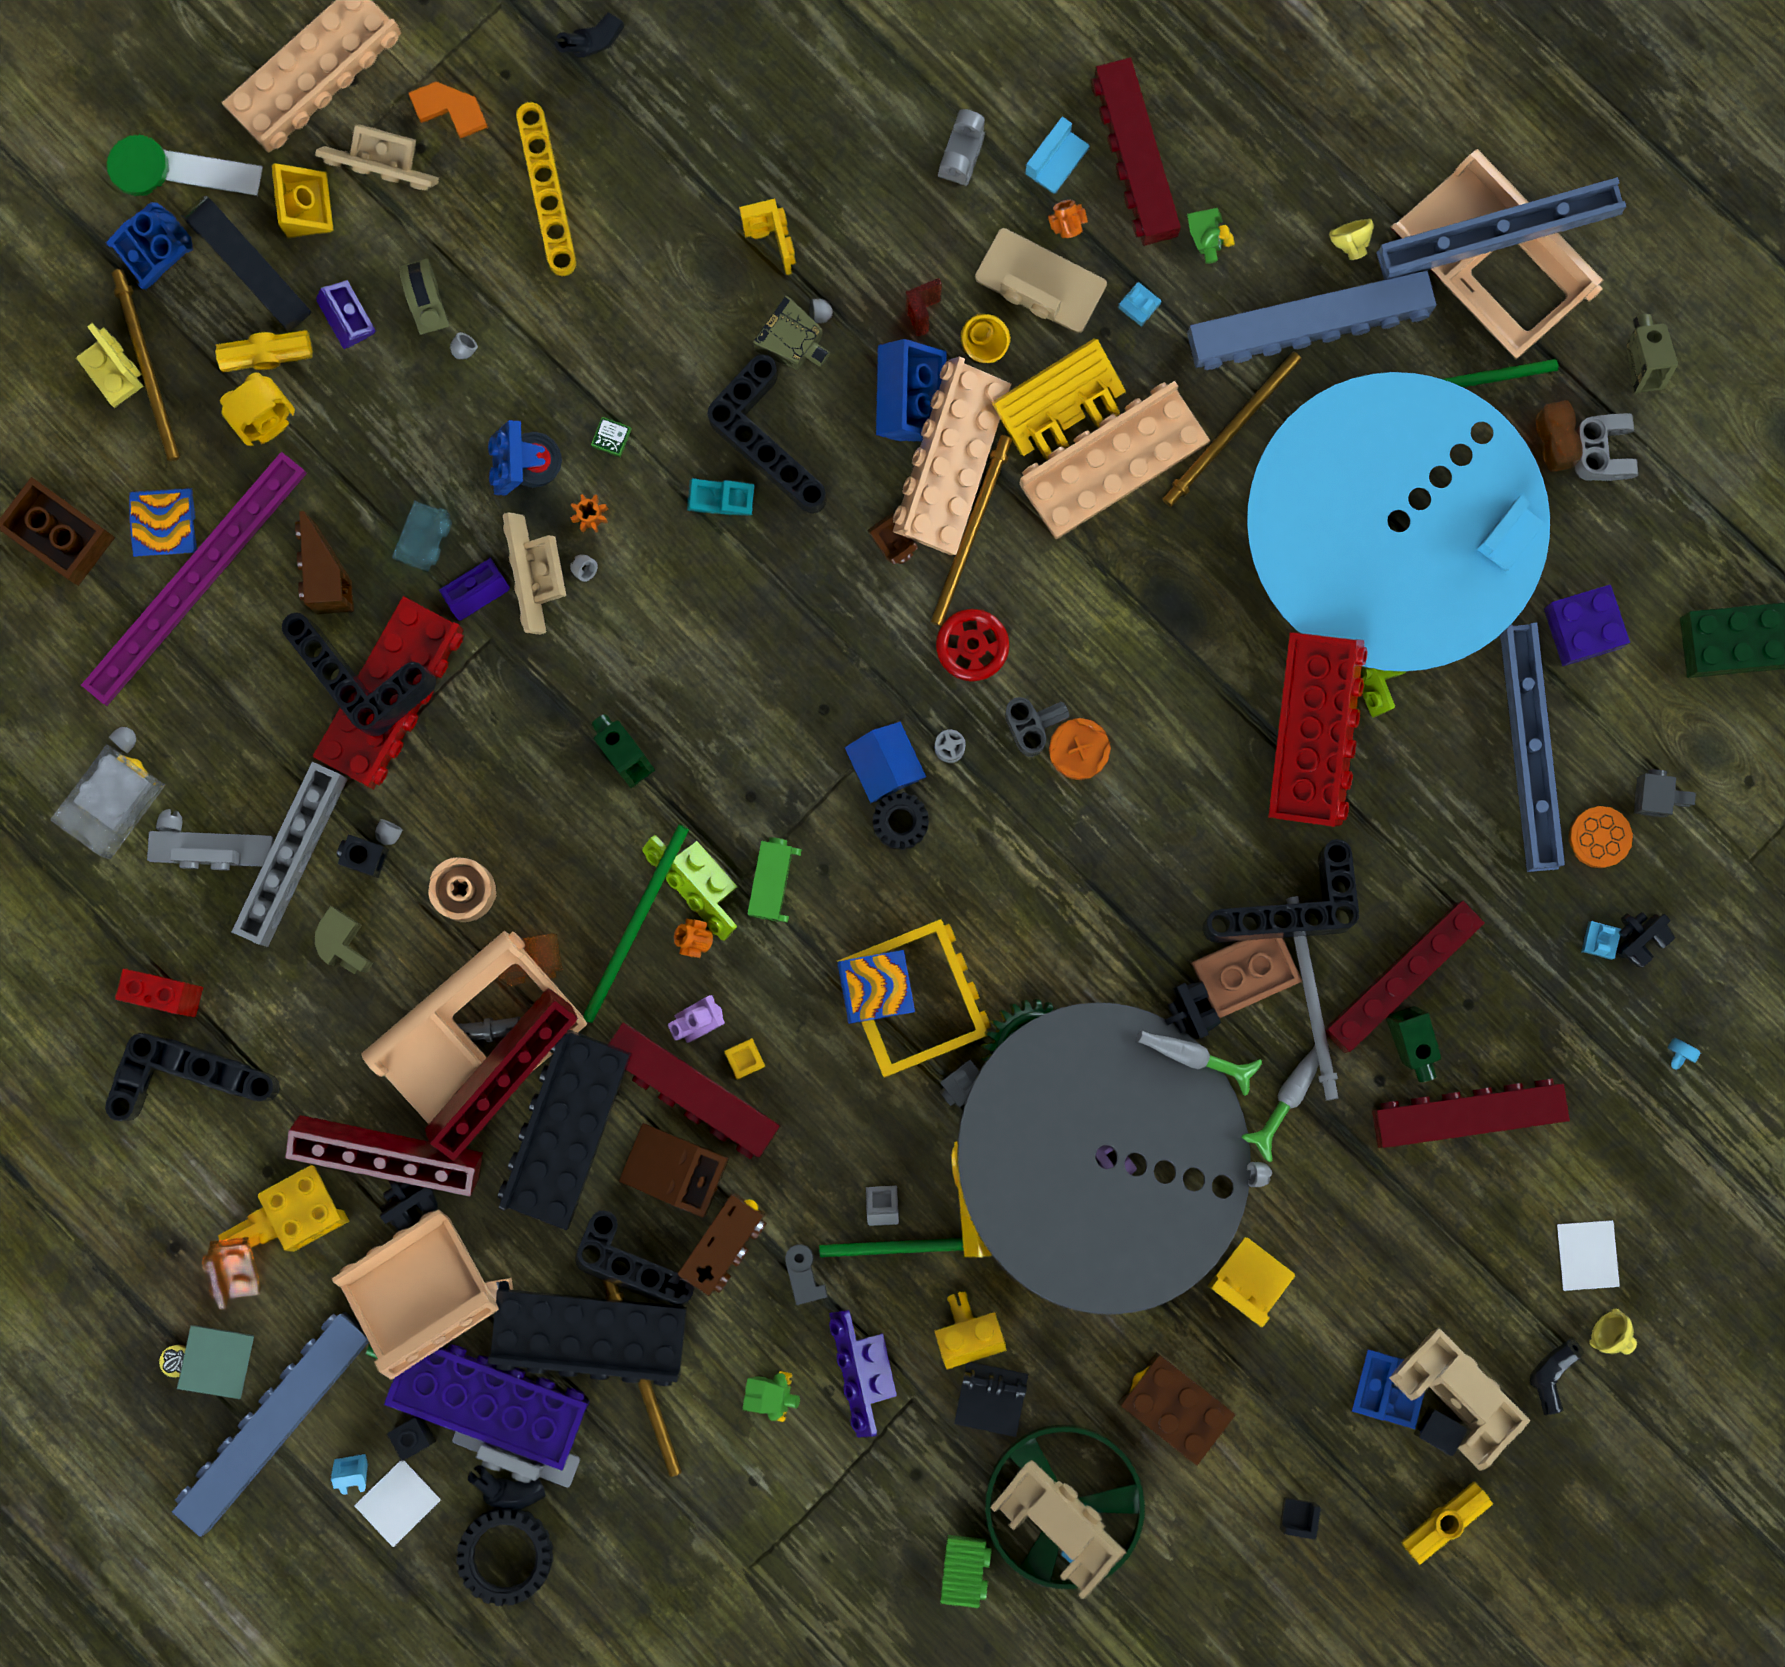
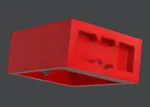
M123 969L115 1000L173 1014L196 1017L203 987L148 973Z

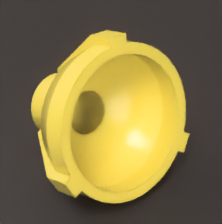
M1372 219L1354 221L1331 230L1329 234L1331 242L1345 253H1348L1350 260L1366 256V247L1369 246L1374 227Z
M1613 1309L1612 1312L1602 1316L1595 1324L1591 1334L1590 1345L1603 1353H1632L1637 1346V1341L1633 1338L1634 1330L1631 1320L1619 1309Z

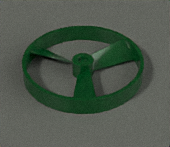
M1052 1425L1036 1429L1022 1436L1002 1454L988 1481L985 1513L988 1529L995 1547L1007 1564L1017 1573L1042 1586L1055 1589H1076L1078 1587L1071 1580H1051L1060 1548L1043 1531H1041L1021 1566L1007 1554L1000 1544L992 1525L990 1505L993 1486L1004 1463L1010 1457L1022 1469L1028 1462L1033 1460L1055 1483L1058 1482L1035 1439L1039 1436L1055 1432H1074L1088 1435L1105 1443L1122 1458L1129 1468L1135 1484L1077 1498L1085 1507L1089 1506L1097 1513L1138 1514L1133 1535L1124 1549L1126 1553L1110 1569L1104 1579L1125 1563L1138 1543L1145 1515L1144 1494L1140 1479L1133 1465L1122 1450L1112 1441L1088 1428L1075 1425Z

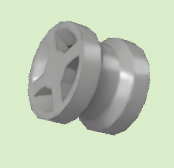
M950 729L941 732L937 736L934 747L935 753L941 761L954 763L964 755L966 745L962 734Z

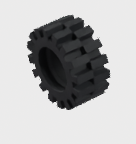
M904 792L902 794L892 793L891 796L884 797L880 804L876 806L873 814V827L876 836L884 845L886 844L892 849L905 850L906 848L914 847L923 840L928 830V812L924 807L925 805L916 796H911ZM896 810H906L911 814L913 825L907 832L897 833L890 828L888 820L890 815Z

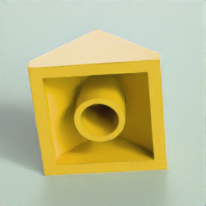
M276 163L271 165L278 224L285 235L290 238L333 231L327 172Z

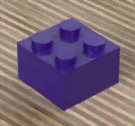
M1611 584L1551 602L1544 608L1562 666L1620 650L1630 643Z

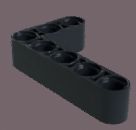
M202 196L181 215L186 223L212 247L289 333L312 314L305 303L209 197Z
M758 355L744 367L710 404L707 412L710 425L715 432L807 513H818L826 505V492L823 485L746 417L750 410L775 385L778 377L774 360L768 355ZM760 367L770 368L771 373L767 377L761 378L755 374ZM739 389H747L751 392L750 396L744 400L737 399L735 393ZM723 410L730 413L729 419L725 422H718L714 419V416L719 411ZM741 431H749L753 434L748 442L738 441L737 435ZM772 451L775 454V458L771 462L766 463L759 459L762 452ZM786 471H794L798 474L797 479L791 483L783 481L781 477ZM809 491H817L821 495L820 499L815 503L805 501L804 496Z
M297 612L287 615L283 620L282 632L353 725L370 736L375 737L385 733L435 689L436 678L434 674L420 663L409 662L370 693L314 622ZM304 625L302 633L297 635L298 629ZM322 647L321 653L314 657L315 651ZM339 669L338 676L331 680L333 672ZM422 674L420 682L413 685L414 678ZM357 691L356 698L349 702L350 695ZM398 694L397 701L390 705L392 696ZM374 714L373 721L366 725L367 718Z
M1335 839L1330 841L1318 855L1323 902L1218 909L1213 911L1204 921L1202 928L1204 936L1208 940L1218 943L1347 932L1359 919L1353 857L1350 846L1343 840ZM1336 850L1339 852L1341 862L1332 861L1329 858L1328 851ZM1333 880H1339L1344 884V893H1338L1333 889ZM1337 910H1341L1348 915L1349 921L1347 924H1342L1336 919L1335 914ZM1305 913H1313L1318 919V925H1309L1305 921ZM1274 915L1285 917L1287 928L1276 926ZM1250 917L1254 919L1257 925L1256 930L1246 929L1243 925V918ZM1219 919L1223 921L1226 931L1223 933L1216 932L1212 928V920Z

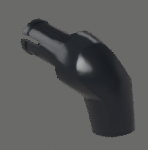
M608 12L595 27L580 28L573 33H559L556 38L564 40H555V45L560 52H573L577 57H588L610 48L620 35L625 24Z
M1569 1339L1552 1350L1540 1361L1530 1375V1385L1537 1388L1544 1415H1552L1564 1411L1556 1383H1558V1379L1561 1378L1562 1374L1584 1354L1582 1347L1573 1339Z
M482 1465L473 1468L481 1477L478 1478L472 1471L468 1475L469 1483L483 1493L484 1502L495 1508L523 1509L546 1497L539 1479L536 1481L530 1479V1482L526 1483L522 1481L514 1482L505 1478H495Z

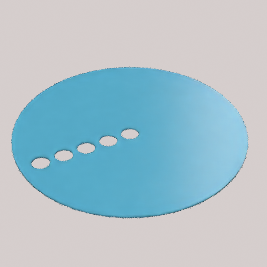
M1389 372L1356 377L1336 384L1315 395L1286 419L1270 440L1257 465L1249 494L1247 528L1249 546L1260 581L1270 600L1296 631L1304 634L1364 640V647H1367L1368 655L1366 664L1363 667L1384 671L1406 672L1431 669L1463 659L1489 644L1512 624L1531 598L1542 575L1550 539V511L1544 480L1533 454L1515 427L1498 410L1471 391L1449 381L1415 373ZM1485 422L1491 426L1493 437L1490 442L1479 444L1472 439L1471 428L1475 423ZM1457 444L1467 445L1472 451V460L1465 466L1454 464L1450 458V451ZM1436 466H1444L1451 472V482L1445 488H1437L1429 480V473ZM1415 488H1423L1430 494V505L1424 510H1416L1409 504V493ZM1522 495L1531 502L1527 509L1541 519L1544 525L1511 568L1504 571L1477 550V548L1513 502ZM1402 510L1408 514L1410 525L1407 530L1395 532L1390 529L1387 519L1391 512Z

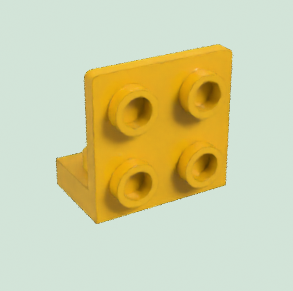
M775 199L739 207L745 238L752 236L753 239H759L768 236L769 232L775 231L785 274H792L791 265L796 264L791 237H785L789 234L784 208H777Z
M313 1165L304 1168L258 1194V1198L284 1251L295 1252L350 1222L344 1210L336 1209L316 1167Z
M1244 1237L1209 1283L1208 1287L1263 1328L1270 1318L1267 1313L1294 1279L1295 1274L1252 1240Z

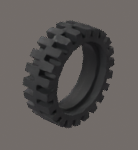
M495 1508L476 1518L465 1530L457 1549L456 1563L459 1566L458 1573L460 1578H463V1584L466 1589L469 1588L474 1597L483 1599L482 1602L487 1604L494 1603L495 1606L515 1605L535 1594L547 1579L553 1562L552 1541L549 1539V1532L542 1526L543 1523L539 1519H535L530 1512H524L521 1509ZM498 1525H513L525 1531L532 1540L536 1551L535 1566L530 1576L521 1584L510 1588L497 1587L487 1582L478 1572L474 1560L475 1546L480 1536L489 1528Z

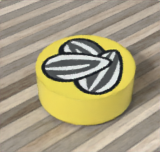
M170 1346L162 1352L159 1364L164 1374L173 1378L180 1376L185 1346Z

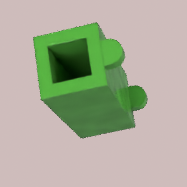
M769 837V842L761 841L747 913L749 917L788 923L789 916L781 915L792 855L801 856L802 849L787 846V840Z

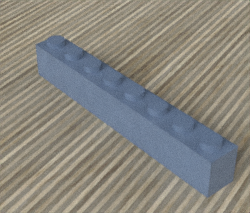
M1422 271L1190 325L1187 336L1195 367H1204L1205 370H1211L1222 366V362L1234 360V363H1241L1250 360L1252 355L1263 353L1264 356H1271L1280 353L1282 348L1293 346V349H1301L1311 345L1312 341L1320 339L1326 343L1335 341L1341 337L1340 335L1352 332L1353 336L1362 335L1369 332L1370 328L1376 326L1388 329L1399 325V321L1402 320L1422 321L1427 319L1429 314L1432 313L1436 307V301L1428 271Z
M344 1312L338 1316L332 1314L321 1327L325 1332L317 1341L312 1338L300 1352L303 1357L297 1365L291 1363L282 1372L279 1378L283 1381L275 1390L271 1387L261 1397L259 1403L262 1406L255 1414L249 1412L238 1425L241 1431L234 1439L228 1437L217 1450L220 1455L212 1464L208 1461L196 1474L199 1480L192 1489L187 1486L175 1499L178 1505L172 1513L199 1537L207 1534L369 1343L361 1325L348 1313Z

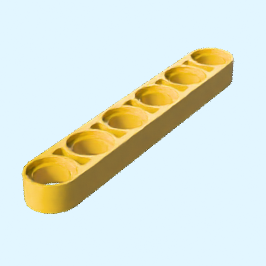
M527 102L519 107L517 121L547 260L551 270L556 275L567 276L575 270L576 257L547 123L542 108L536 103ZM529 111H535L539 114L538 122L533 125L523 122V116ZM533 140H543L546 143L545 149L540 153L531 152L529 145ZM541 168H548L552 171L551 178L546 182H540L535 178L536 172ZM548 196H553L558 200L557 207L551 211L544 210L541 207L542 200ZM553 225H560L564 228V234L559 239H552L548 236L549 228ZM561 253L570 256V263L564 268H558L554 265L555 257Z

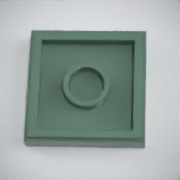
M191 1325L177 1389L241 1399L254 1335Z

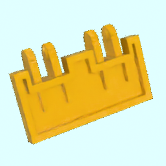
M1094 338L992 402V405L1022 456L1034 450L1028 438L1032 436L1041 454L1048 460V455L1052 453V450L1041 434L1043 431L1049 428L1056 444L1066 449L1069 447V444L1061 430L1065 431L1086 417L1080 407L1081 404H1083L1094 425L1099 428V423L1103 421V418L1093 400L1100 396L1108 413L1118 416L1120 412L1113 398L1119 397L1126 390L1098 339Z

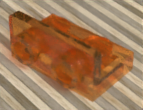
M249 1238L210 1241L208 1253L203 1256V1269L205 1274L210 1275V1295L212 1299H216L219 1310L226 1309L228 1298L260 1295L261 1284Z

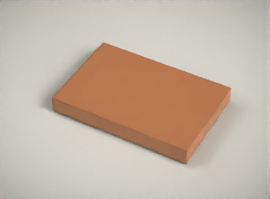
M1283 938L1239 941L1191 962L1199 982H1203L1209 997H1207L1209 1005L1211 1009L1214 1008L1219 1018L1302 982Z

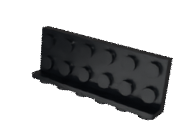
M568 1030L550 1051L553 1053L550 1065L545 1064L539 1081L543 1083L540 1093L534 1094L529 1105V1111L532 1112L530 1121L523 1124L519 1133L518 1140L522 1141L519 1152L513 1153L508 1165V1169L511 1170L509 1180L502 1183L497 1197L501 1199L499 1205L501 1210L505 1211L510 1208L564 1230H568L571 1225L632 1054L572 1030Z
M510 1289L497 1290L496 1304L499 1310L494 1315L491 1354L488 1356V1364H496V1369L514 1370L515 1366L526 1367L527 1372L536 1374L546 1373V1369L557 1370L559 1375L566 1377H575L578 1373L590 1374V1378L597 1380H607L609 1376L622 1377L621 1380L628 1383H639L641 1379L653 1380V1384L658 1386H671L672 1382H678L680 1378L687 1307Z

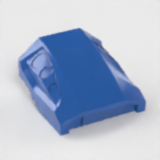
M150 202L143 210L124 222L106 242L109 247L114 248L140 282L138 285L141 289L149 288L185 253L193 250L191 237L174 215L160 204Z

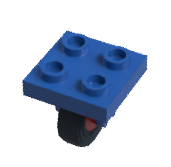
M507 421L489 439L488 452L490 456H493V467L490 469L489 482L491 486H494V495L506 496L520 484L532 488L545 486L555 479L561 469L562 457L555 441L546 434L538 432L521 435V421Z

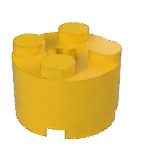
M259 372L249 375L242 385L234 391L225 393L220 399V403L223 406V417L248 446H254L252 441L259 440L263 444L275 438L288 426L289 422L286 418L289 413L293 416L295 412L294 406L270 377L262 376Z

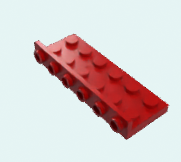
M403 596L360 671L358 678L366 689L372 693L409 662L420 663L432 672L435 678H441L449 666L447 659L452 650L457 651L463 642L464 635H462L464 629L459 624L452 623ZM422 674L414 678L413 685L420 682ZM434 690L385 733L375 737L366 734L353 725L343 710L339 708L312 757L374 790L376 785L380 786L384 782L388 774V769H386L391 758L395 759L401 752L404 745L401 740L407 731L411 732L419 718L416 715L422 704L426 705L429 702ZM357 691L350 695L349 702L356 698ZM398 694L392 696L390 705L397 701ZM374 714L367 718L366 725L373 721Z
M1290 632L1269 818L1332 827L1342 825L1343 820L1347 819L1349 803L1345 802L1347 789L1351 788L1353 773L1349 771L1350 759H1353L1356 753V740H1353L1354 728L1358 727L1360 721V710L1356 709L1358 697H1361L1364 688V680L1360 678L1361 667L1366 664L1368 655L1367 647H1364V640Z

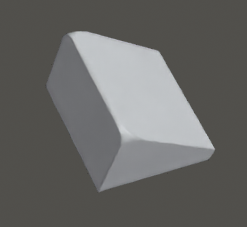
M897 1186L866 1187L868 1225L898 1224Z

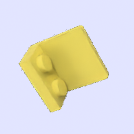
M91 323L87 327L98 342L76 358L108 402L115 408L144 387L138 379L142 374L135 364L123 353L124 350L118 341L104 327L99 330Z

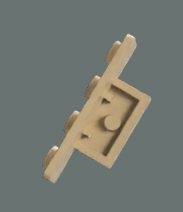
M360 124L355 125L350 153L326 146L316 149L315 156L324 158L323 162L328 165L341 166L342 163L353 166L352 170L362 174H370L371 171L381 174L382 179L391 182H399V179L409 181L411 187L420 190H428V187L437 185L439 180L438 177L411 170L416 140Z
M508 512L503 514V530L510 552L509 562L513 568L514 589L521 611L520 621L525 633L541 635L546 633L541 604L566 596L555 536L548 535L529 541L525 516Z

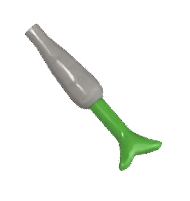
M1143 1030L1139 1031L1137 1035V1042L1150 1046L1165 1056L1190 1068L1201 1069L1206 1066L1234 1076L1244 1096L1250 1090L1249 1079L1262 1065L1261 1059L1249 1064L1237 1065L1210 1055L1207 1048L1197 1043L1173 1037L1155 1035Z
M1315 1045L1281 1086L1278 1093L1279 1103L1264 1128L1255 1133L1242 1135L1245 1141L1256 1144L1261 1155L1268 1162H1272L1271 1150L1274 1133L1289 1109L1295 1108L1301 1103L1316 1074L1319 1062Z

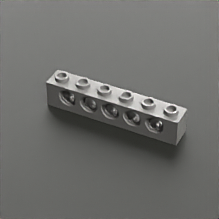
M311 763L232 929V933L265 947L269 946L346 784V777L319 764Z

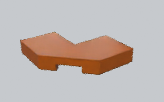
M439 82L431 83L408 93L421 123L449 112L460 139L488 128L478 102L472 95Z

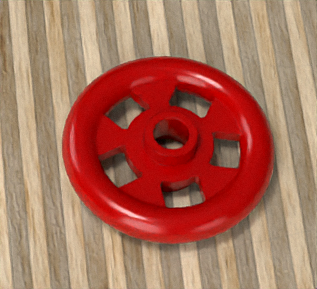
M966 609L951 615L942 624L936 638V652L942 666L954 677L964 681H981L996 674L1004 665L1009 653V638L1005 627L994 615L979 609ZM976 621L977 630L964 631L963 623ZM991 629L997 641L988 644L983 632ZM950 635L959 636L957 649L948 647ZM974 639L978 642L979 646L972 650L968 648L967 642ZM988 651L994 658L989 664L984 666L978 659L982 658ZM959 655L967 660H971L968 669L956 663Z

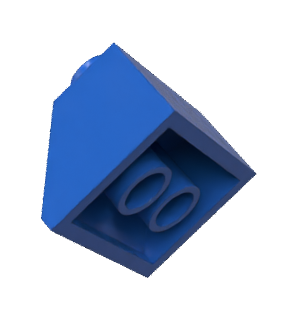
M906 339L878 345L877 436L896 441L923 440L921 435L922 427L925 421L930 418L933 409L931 407V400L934 393L939 390L942 382L940 372L943 365L947 362V351Z

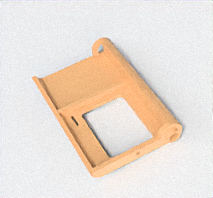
M1476 149L1457 167L1450 177L1401 220L1394 223L1391 229L1402 239L1529 202L1480 150ZM1559 233L1518 244L1566 295V299L1530 331H1525L1471 274L1472 269L1493 251L1430 269L1515 360L1585 298L1590 302L1603 290L1600 286L1603 279Z
M503 931L361 1053L368 1067L378 1076H385L428 1124L487 1058L453 1020V1015L511 965H520L543 992L549 987L572 1005L578 1020L569 1030L578 1033L587 1025L581 1013L523 949L525 943L515 932L509 934ZM549 1052L537 1067L553 1055V1053Z

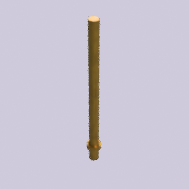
M115 270L112 272L116 286L114 289L115 297L120 299L167 460L175 461L180 457L131 295L134 292L132 286L127 283L124 270Z
M1293 351L1180 480L1175 479L1172 483V489L1162 499L1166 505L1172 507L1182 495H1187L1190 491V485L1302 360L1298 353Z
M1001 435L995 451H991V463L931 619V623L942 626L1002 465L1008 461L1007 452L1012 442V439L1008 436Z
M602 1280L607 1293L605 1299L623 1301L622 1298L625 1297L623 1291L620 1292L617 1285ZM641 1379L638 1386L670 1477L679 1475L682 1472L651 1382L648 1379Z

